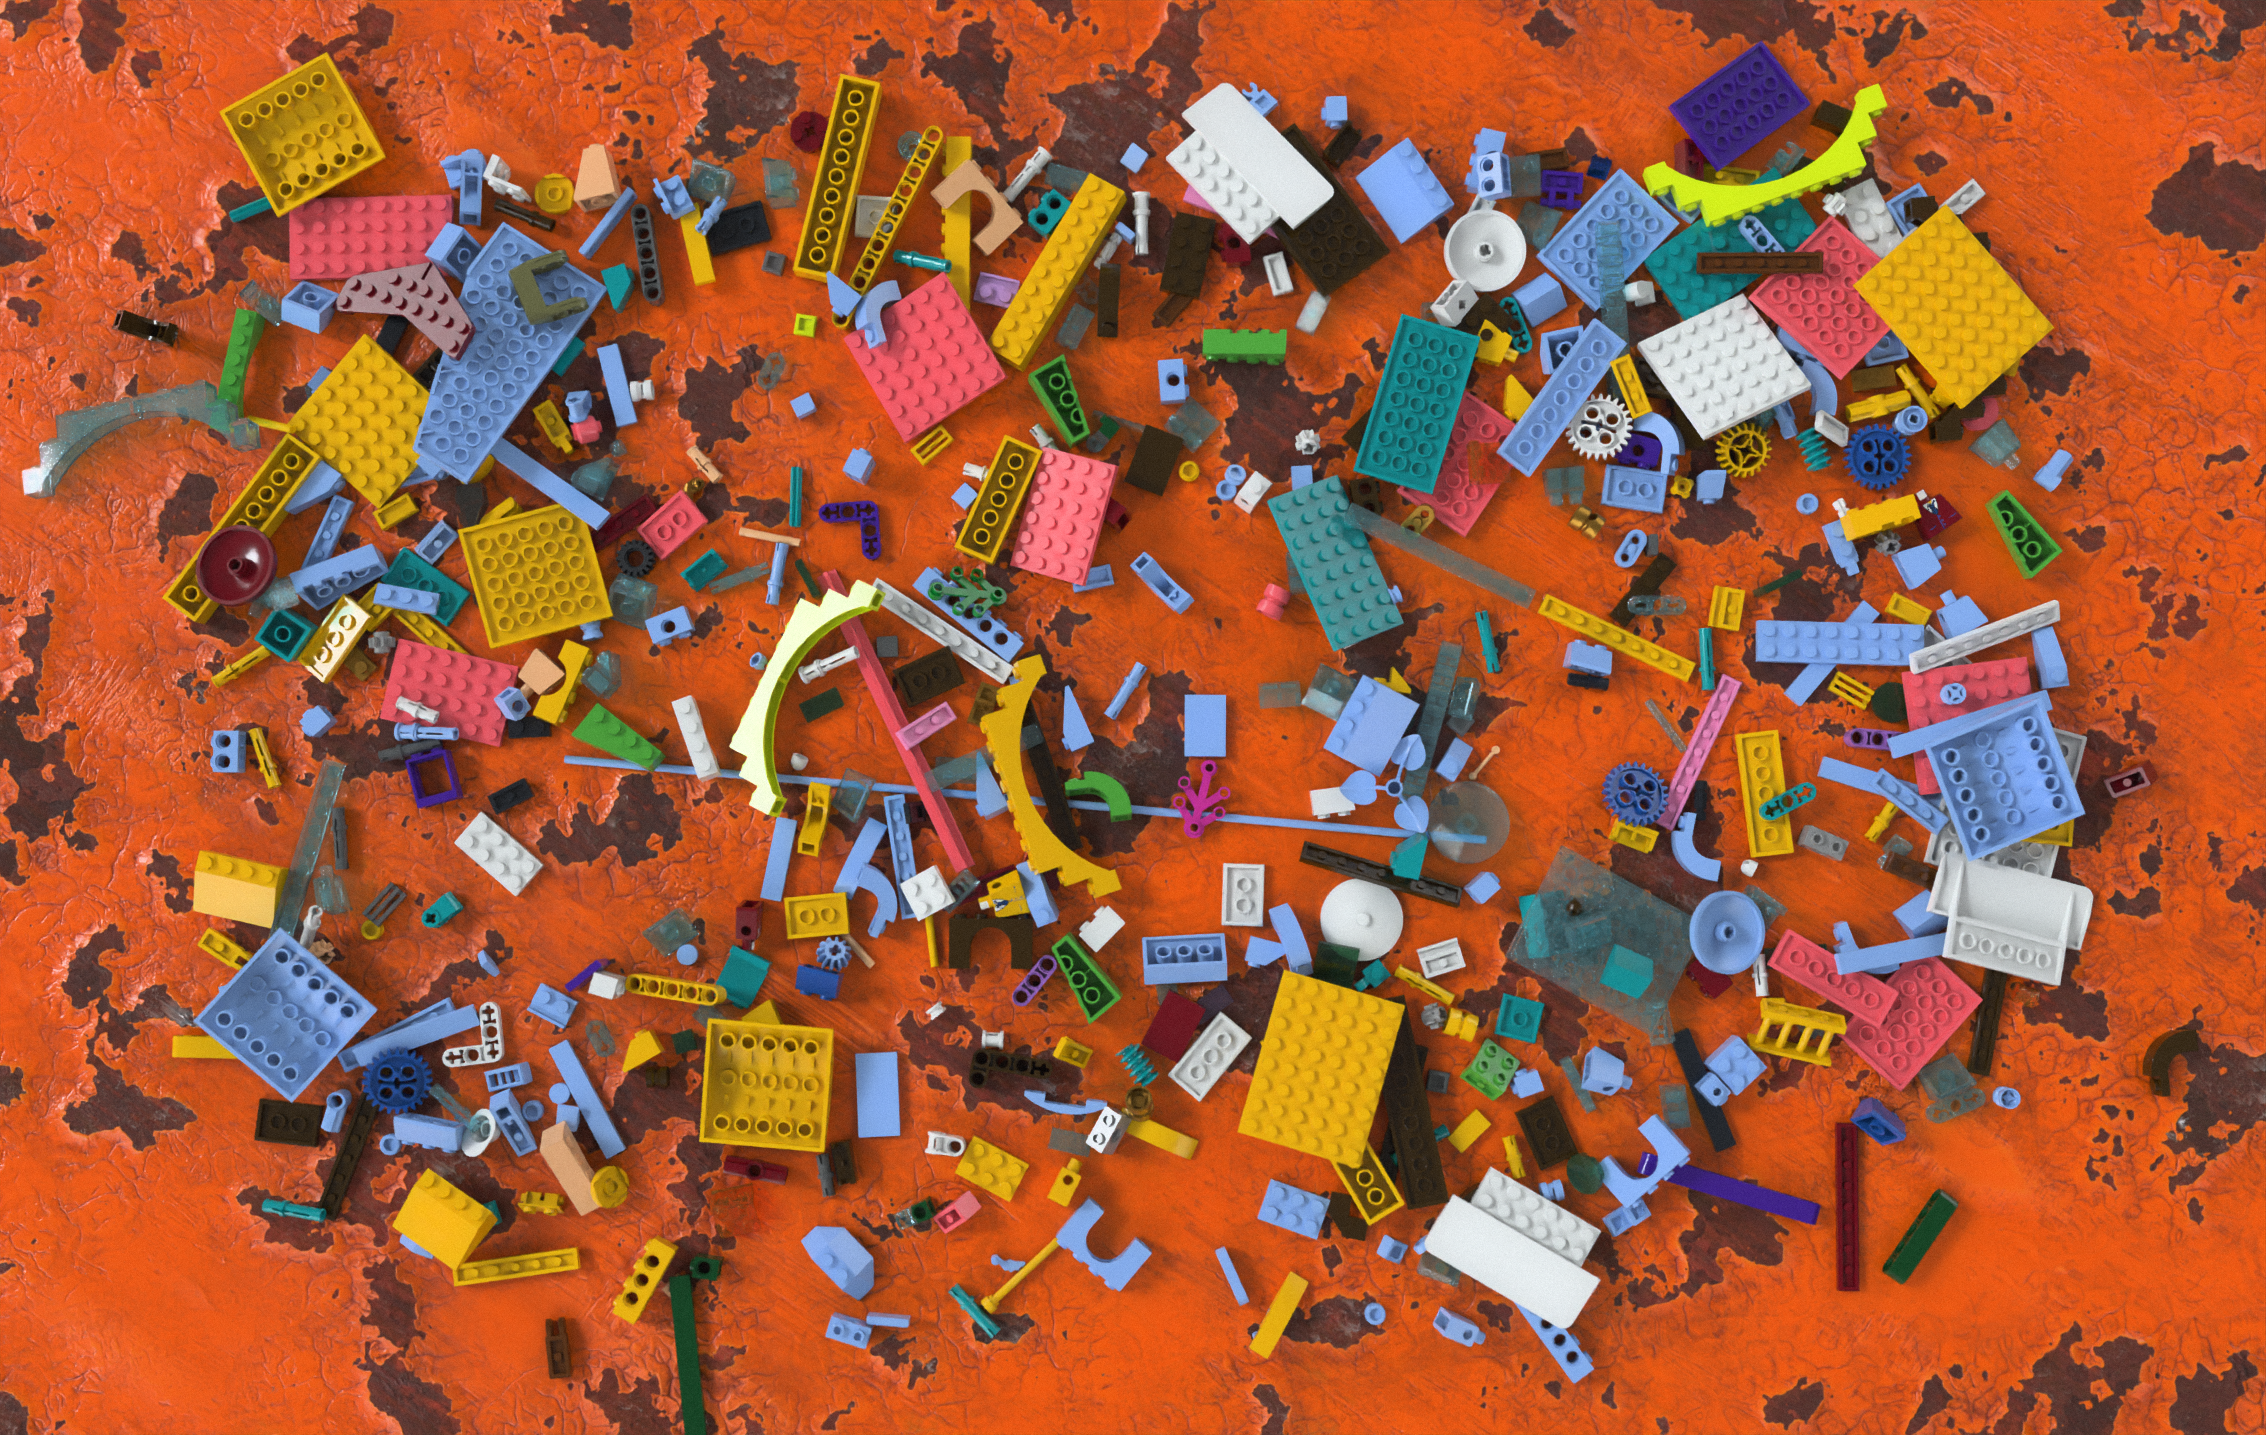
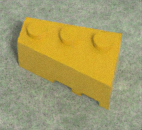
M1911 494L1898 499H1887L1879 505L1872 503L1864 506L1862 510L1858 508L1846 511L1847 515L1839 519L1848 542L1888 531L1889 529L1902 527L1921 518L1915 496Z

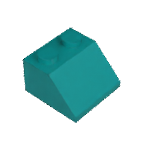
M1426 832L1414 834L1396 845L1395 851H1391L1389 863H1391L1390 868L1393 869L1394 875L1419 880L1428 843Z

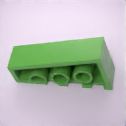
M1204 329L1202 358L1212 362L1218 361V359H1226L1230 363L1247 360L1249 364H1258L1259 361H1266L1269 365H1279V362L1284 361L1286 354L1287 329H1280L1279 333L1270 332V329H1261L1257 333H1253L1249 329L1237 330V333H1232L1231 329Z
M1063 354L1030 373L1028 383L1066 443L1072 449L1087 440L1090 431Z
M2008 490L1998 492L1985 504L2024 579H2031L2063 551Z
M598 703L571 734L572 737L580 742H584L651 772H654L666 757L659 749Z
M1068 932L1051 947L1089 1024L1121 999L1123 993L1071 932Z

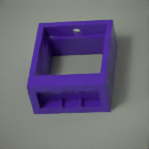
M438 747L431 749L430 754L417 753L411 755V759L405 760L417 808L425 809L463 798L451 750ZM444 757L452 790L426 797L418 765Z

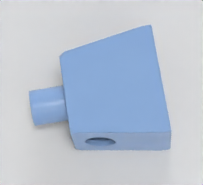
M1926 543L1893 554L1891 558L1906 586L1911 590L1917 588L1941 570L1938 560L1946 557V552L1942 546L1932 549Z
M1951 589L1940 594L1945 606L1938 609L1936 614L1946 640L1972 631L1988 622L1986 616L1969 596L1965 595L1956 599Z
M1594 1046L1585 1056L1581 1088L1613 1095L1620 1087L1628 1090L1632 1084V1078L1623 1075V1061Z
M1440 1307L1432 1325L1443 1336L1469 1347L1474 1342L1479 1345L1484 1342L1485 1333L1479 1331V1327L1473 1321L1447 1308Z

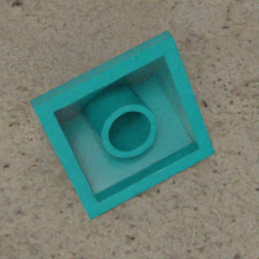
M1614 944L1599 983L1638 999L1653 981V960Z

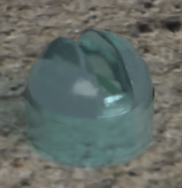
M620 439L610 444L609 450H613L611 454L614 457L627 454V449Z

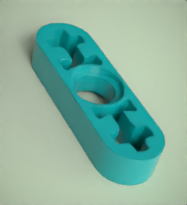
M1505 297L1500 301L1499 306L1503 308L1506 302L1508 305H1512L1513 307L1510 309L1511 315L1515 313L1517 315L1512 316V318L1521 325L1519 331H1513L1509 327L1506 332L1512 336L1511 345L1513 349L1519 351V355H1524L1532 348V339L1516 300L1512 297ZM1522 332L1524 334L1521 335V340L1523 343L1527 342L1525 349H1523L1522 347H1518V344L1520 343L1519 337L1514 338V336H1517Z
M1808 782L1800 783L1761 804L1759 815L1764 820H1775L1814 799L1816 788ZM1803 787L1810 789L1808 797L1803 795L1797 798L1795 795L1803 792ZM1786 795L1790 796L1793 800V804L1788 808L1782 803V799ZM1778 805L1780 808L1772 811V816L1765 814V811H1767L1766 806L1771 808Z

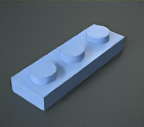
M378 583L373 603L379 606L437 615L441 595Z

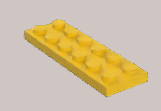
M1778 730L1735 735L1750 855L1751 857L1794 853L1789 812L1775 820H1764L1759 815L1761 804L1786 791ZM1784 796L1782 803L1788 808L1787 796ZM1778 805L1771 808L1766 806L1767 811H1765V814L1772 816L1771 812L1780 808Z

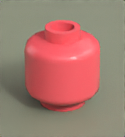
M588 415V418L582 422L570 425L574 440H578L580 444L597 441L600 437L599 433L603 432L600 420L596 421L592 415Z

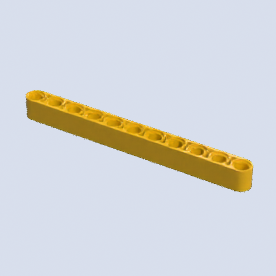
M930 126L925 130L848 283V286L862 297L872 286L944 143L943 133L937 126ZM932 133L940 135L937 141H930L929 136ZM923 151L930 152V157L926 160L920 158V154ZM915 169L921 171V175L918 178L911 177V172ZM904 188H911L912 193L909 196L901 195ZM895 206L903 208L899 215L892 213ZM886 224H892L893 230L890 233L883 232V227ZM877 242L884 243V248L881 251L874 250V245ZM869 260L875 262V266L871 270L865 269V263ZM858 279H865L864 287L857 288L855 286ZM857 306L848 316L846 323L842 325L837 323L839 316L833 312V324L840 330L850 328L855 319Z

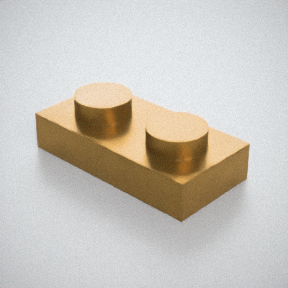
M357 645L353 647L343 661L360 681L364 683L379 669Z

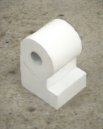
M1637 281L1623 287V295L1627 302L1635 301L1636 306H1644L1655 302L1653 282Z

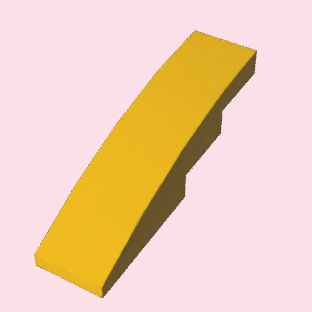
M694 203L696 209L680 217L694 282L696 286L716 282L707 237L701 234L703 230L698 233L695 229L702 216L699 204Z
M1290 1271L1272 1301L1257 1334L1249 1345L1250 1349L1268 1359L1309 1283L1307 1280Z

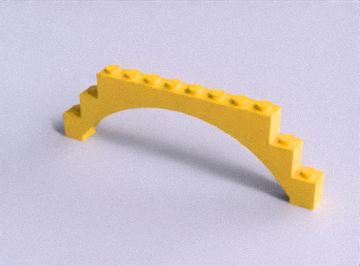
M1040 654L1019 660L1013 664L1014 668H1012L1013 675L1016 680H1019V683L1000 688L997 691L996 699L998 705L1002 706L1003 709L984 715L981 718L980 728L982 733L987 735L988 741L986 744L990 754L993 753L995 771L1000 773L1002 779L1000 781L1001 789L1004 793H1007L1009 799L1007 801L1008 809L1010 812H1013L1016 819L1013 821L1017 832H1020L1022 840H1020L1021 847L1024 852L1027 851L1029 860H1027L1028 867L1035 875L1058 867L1057 876L1060 883L1064 884V887L1088 879L1087 888L1090 895H1093L1094 898L1120 890L1122 888L1115 869L1109 871L1098 867L1067 848L1043 822L1030 798L1021 767L1020 734L1023 716L1031 693L1040 677H1043L1047 672Z

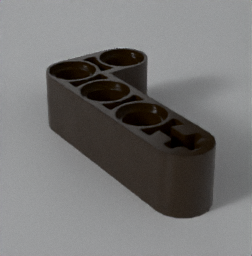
M979 1048L972 1057L969 1083L974 1088L984 1087L989 1079L990 1070L1046 1079L1052 1074L1053 1064L1046 1058L991 1048ZM980 1052L986 1053L988 1061L985 1063L979 1062L977 1054ZM998 1057H1007L1008 1065L1005 1067L1000 1066L997 1062ZM1026 1060L1029 1063V1068L1027 1070H1020L1018 1068V1061ZM1033 1061H1036L1035 1066L1041 1067L1045 1063L1046 1068H1049V1071L1047 1070L1045 1074H1042L1041 1069L1037 1068L1034 1069V1072H1030L1033 1067ZM981 1073L984 1076V1082L976 1083L973 1075Z

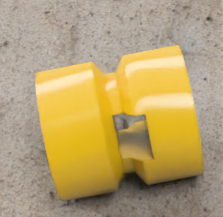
M1450 1007L1442 1033L1451 1036L1459 1034L1460 1039L1471 1042L1477 1030L1479 1017L1469 1013L1463 1015L1462 1011Z

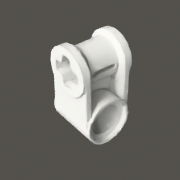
M928 1131L929 1142L925 1152L955 1157L965 1151L967 1144L962 1136L939 1131ZM952 1141H958L961 1144L960 1151L952 1149Z

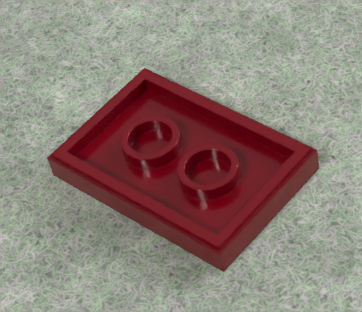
M1169 989L1141 1044L1178 1063L1206 1007Z

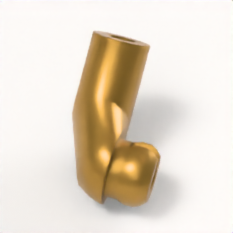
M695 477L684 485V492L692 501L693 494L704 487V480Z

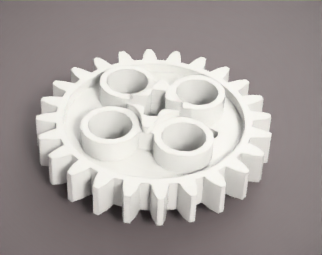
M1600 393L1598 399H1595V396L1591 394V400H1585L1570 421L1571 423L1566 427L1571 430L1567 431L1565 435L1568 437L1572 436L1568 443H1575L1574 451L1581 449L1580 456L1587 453L1588 460L1592 455H1595L1596 461H1598L1599 455H1602L1604 460L1607 459V454L1615 457L1614 451L1616 450L1621 453L1622 448L1620 445L1627 446L1628 443L1625 439H1631V434L1627 432L1632 431L1633 427L1627 424L1632 422V418H1626L1630 411H1623L1625 404L1617 405L1618 398L1613 402L1610 401L1611 395H1608L1605 400L1602 393ZM1591 410L1596 411L1598 416L1590 419L1587 416V412ZM1612 416L1615 417L1618 420V422L1614 425H1610L1607 423L1606 419ZM1598 423L1602 424V428L1599 431L1596 430ZM1582 430H1589L1591 436L1583 438L1580 432ZM1609 430H1615L1617 433L1614 434ZM1602 436H1608L1611 438V442L1609 444H1603L1601 443L1600 438Z

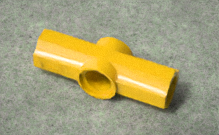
M1907 390L1888 395L1879 394L1872 396L1865 401L1845 406L1846 418L1852 423L1867 418L1875 419L1886 416L1890 412L1910 407L1911 397Z

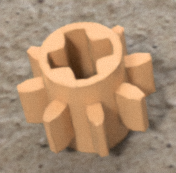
M323 939L313 942L308 950L324 964H329L333 956H335L332 951L334 949L333 945L330 942L326 943Z

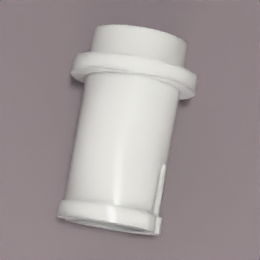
M966 462L963 475L978 478L982 482L985 480L989 469L985 465L981 467Z

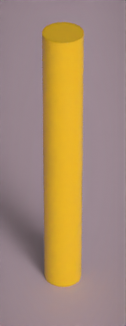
M248 416L246 419L249 424L291 434L296 432V427L293 425L255 416Z
M933 914L925 918L930 964L931 967L939 966Z

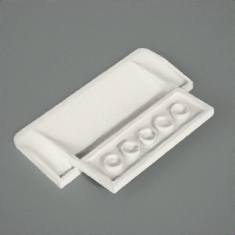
M1220 84L1182 113V117L1196 131L1166 157V161L1249 245L1280 217L1294 230L1333 197L1334 189L1331 184L1231 84Z
M1948 852L1941 858L1926 912L1949 917L1942 957L2060 986L2066 948L2072 950L2081 949L2091 915L2093 894L2089 888L1982 859H1975L1969 862L1966 855Z
M1491 1166L1470 1203L1454 1194L1451 1195L1449 1202L1446 1203L1424 1242L1425 1248L1429 1253L1562 1329L1568 1328L1573 1324L1600 1282L1599 1278L1585 1271L1581 1266L1601 1230Z

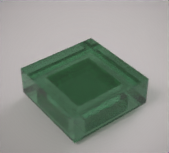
M692 1028L671 1035L677 1055L698 1048Z

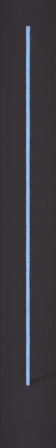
M565 755L564 763L646 770L626 760ZM660 764L655 769L657 772L697 775L694 766ZM720 769L722 775L718 776L744 779L739 776L741 772L739 770ZM776 774L778 782L810 785V782L838 788L919 795L916 787L909 785ZM940 788L944 797L977 800L976 791ZM1003 794L1007 802L1009 800L1007 794ZM1030 796L1034 805L1046 806L1044 797ZM1066 799L1069 808L1109 811L1107 803ZM1131 805L1133 814L1183 818L1178 809ZM1188 810L1191 816L1193 817L1194 811ZM1202 811L1201 819L1213 812ZM1215 813L1218 817L1223 815V813ZM1226 813L1222 819L1215 820L1409 838L1418 833L1417 831ZM1425 831L1428 840L1486 845L1487 841L1486 836Z

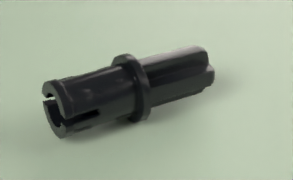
M1569 673L1567 684L1585 687L1586 690L1592 688L1607 691L1609 678L1594 677L1591 674Z

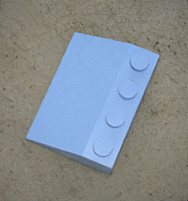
M1406 138L1390 149L1355 178L1401 244L1450 212L1454 206V202L1409 138Z
M1363 675L1323 748L1380 777L1420 704L1371 677Z

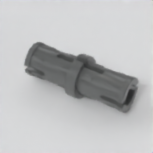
M829 1153L816 1155L819 1171L817 1177L821 1182L822 1196L836 1195L832 1177L834 1176V1171H831Z

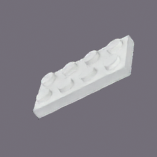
M1873 178L1839 194L1848 200L1845 205L1849 209L1843 216L1852 234L1878 257L1883 259L1882 254L1898 242L1902 236Z
M482 811L454 842L515 896H519L544 867V864Z

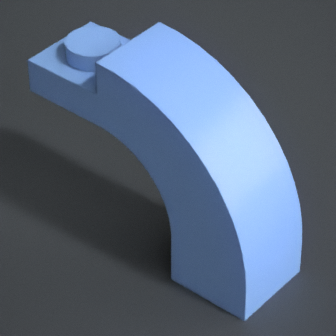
M461 152L459 224L481 226L483 154Z
M896 280L880 283L867 292L857 305L855 313L857 330H864L869 349L877 348L887 341L880 320L881 308L891 307L902 300Z
M1804 359L1799 363L1798 367L1812 384L1809 389L1812 396L1809 415L1816 416L1817 411L1823 410L1832 417L1835 416L1837 391L1832 378L1820 365Z
M1654 412L1635 418L1634 431L1653 433L1662 443L1663 455L1660 474L1675 476V471H1677L1679 461L1676 459L1677 455L1685 456V444L1678 427L1667 417Z
M1143 552L1130 565L1144 583L1168 607L1178 614H1181L1195 601L1146 552Z
M1684 812L1678 821L1680 831H1671V846L1674 856L1681 867L1691 875L1708 881H1718L1721 861L1705 858L1696 851L1692 841L1696 814Z
M863 862L855 882L857 886L874 893L878 899L877 911L868 928L869 935L878 938L879 934H883L886 928V920L894 923L897 913V899L888 878L876 867Z
M1285 903L1269 909L1272 926L1283 945L1290 971L1304 976L1312 974V959L1309 949L1289 904Z
M1839 921L1834 923L1835 929H1833V934L1836 940L1840 941L1839 944L1833 946L1836 954L1858 950L1859 948L1854 942L1847 922ZM1899 964L1863 970V972L1885 974L1900 969Z

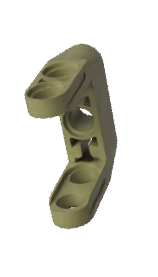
M558 250L528 260L508 271L530 325L554 322L589 308L588 302L584 297H573L546 306L534 276L560 268L569 260L565 250Z

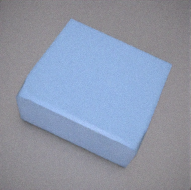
M1132 143L1120 162L1137 174L1148 160L1149 155Z
M809 393L790 401L799 420L818 411Z
M964 483L951 498L967 511L975 502L978 493Z
M558 1104L556 1124L565 1120L570 1130L576 1132L580 1122L579 1107Z
M1384 1235L1377 1254L1384 1259L1400 1264L1408 1245L1388 1235Z

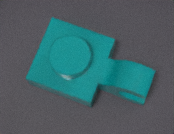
M1376 959L1361 971L1364 977L1356 982L1354 986L1358 992L1364 990L1369 984L1375 988L1391 975L1381 961Z

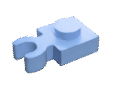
M1251 82L1250 88L1253 91L1249 93L1243 89L1242 95L1245 99L1251 100L1249 103L1265 118L1278 106V101L1265 89L1258 92L1256 84Z

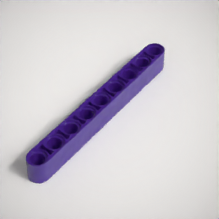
M1642 1151L1637 1172L1651 1176L1657 1169L1658 1156ZM1684 1164L1682 1167L1679 1165L1672 1169L1674 1174L1666 1180L1667 1182L1811 1225H1816L1821 1208L1820 1204L1688 1164Z

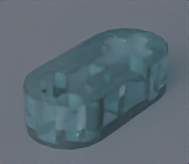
M770 353L758 375V384L764 390L769 391L776 387L785 368V359L780 353ZM778 357L780 365L776 364L774 369L771 370L773 367L771 360H776ZM771 373L770 379L772 380V383H767L765 385L762 379L768 378L769 374Z
M601 1020L590 1021L586 1025L585 1031L595 1052L601 1057L612 1055L615 1052L616 1045L606 1025ZM593 1024L595 1026H600L601 1029L598 1030V1033L601 1036L600 1038L596 1032H591V1030L593 1029ZM601 1039L603 1040L604 1044L610 1045V1047L608 1048V1053L606 1051H601V1048L603 1047Z

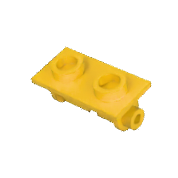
M526 1191V1193L521 1195V1202L524 1203H518V1206L527 1214H536V1211L544 1212L546 1215L556 1216L557 1213H564L560 1205L564 1204V1196L560 1194L545 1193L543 1201L541 1200L542 1193Z

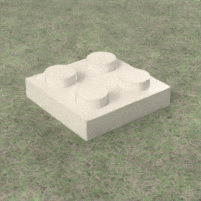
M937 865L899 884L918 921L955 902Z

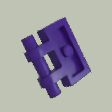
M1543 170L1541 172L1540 192L1548 193V198H1540L1539 206H1547L1548 209H1554V207H1563L1565 210L1580 209L1581 200H1574V195L1582 194L1583 173ZM1556 193L1566 194V199H1555Z

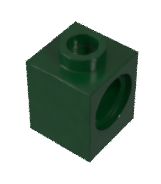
M698 1253L695 1258H692L690 1263V1271H693L692 1277L717 1281L721 1275L723 1257ZM707 1262L710 1265V1271H704L701 1268V1263Z

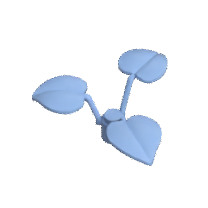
M1414 734L1400 739L1391 755L1392 762L1400 765L1396 779L1387 781L1386 786H1375L1376 779L1373 774L1365 770H1359L1347 778L1341 785L1340 792L1348 800L1356 804L1368 805L1376 800V789L1386 790L1390 796H1398L1403 802L1397 805L1394 811V818L1397 824L1406 830L1424 833L1429 820L1427 805L1423 799L1415 795L1409 797L1406 801L1401 795L1403 786L1399 781L1403 767L1413 771L1420 768L1425 761L1426 753L1420 735Z

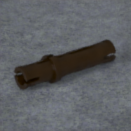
M500 198L494 204L495 211L527 222L529 226H537L549 232H552L555 228L556 221L540 215L538 211L527 210Z

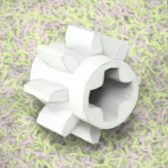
M1835 192L1834 195L1828 193L1822 200L1825 203L1822 209L1832 217H1835L1837 214L1843 216L1849 209L1845 205L1848 200L1838 192Z
M1313 429L1302 430L1299 436H1296L1297 442L1295 445L1297 450L1302 451L1303 455L1314 454L1320 448L1319 442L1321 439L1319 434H1314Z

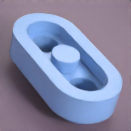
M1636 529L1626 535L1614 556L1615 563L1619 567L1628 568L1635 563L1647 543V537L1643 531ZM1633 537L1638 539V544L1632 542ZM1623 554L1628 557L1627 561L1621 559Z

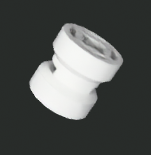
M652 379L645 380L642 383L638 381L630 382L633 402L641 401V399H655Z

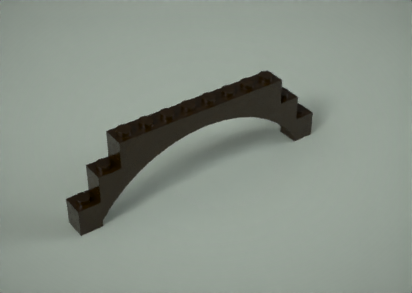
M1935 196L1915 197L1904 202L1905 223H1912L1919 227L1938 210ZM1955 214L1964 224L1961 214ZM1988 232L1972 233L1990 254L1991 241L1988 238ZM2004 373L1964 408L1960 409L1954 402L1937 421L1928 424L1930 445L1954 443L1962 440L1964 429L1960 422L1977 420L1984 417L1985 404L1982 402V399L1998 398L2006 394L2007 382L2004 379Z

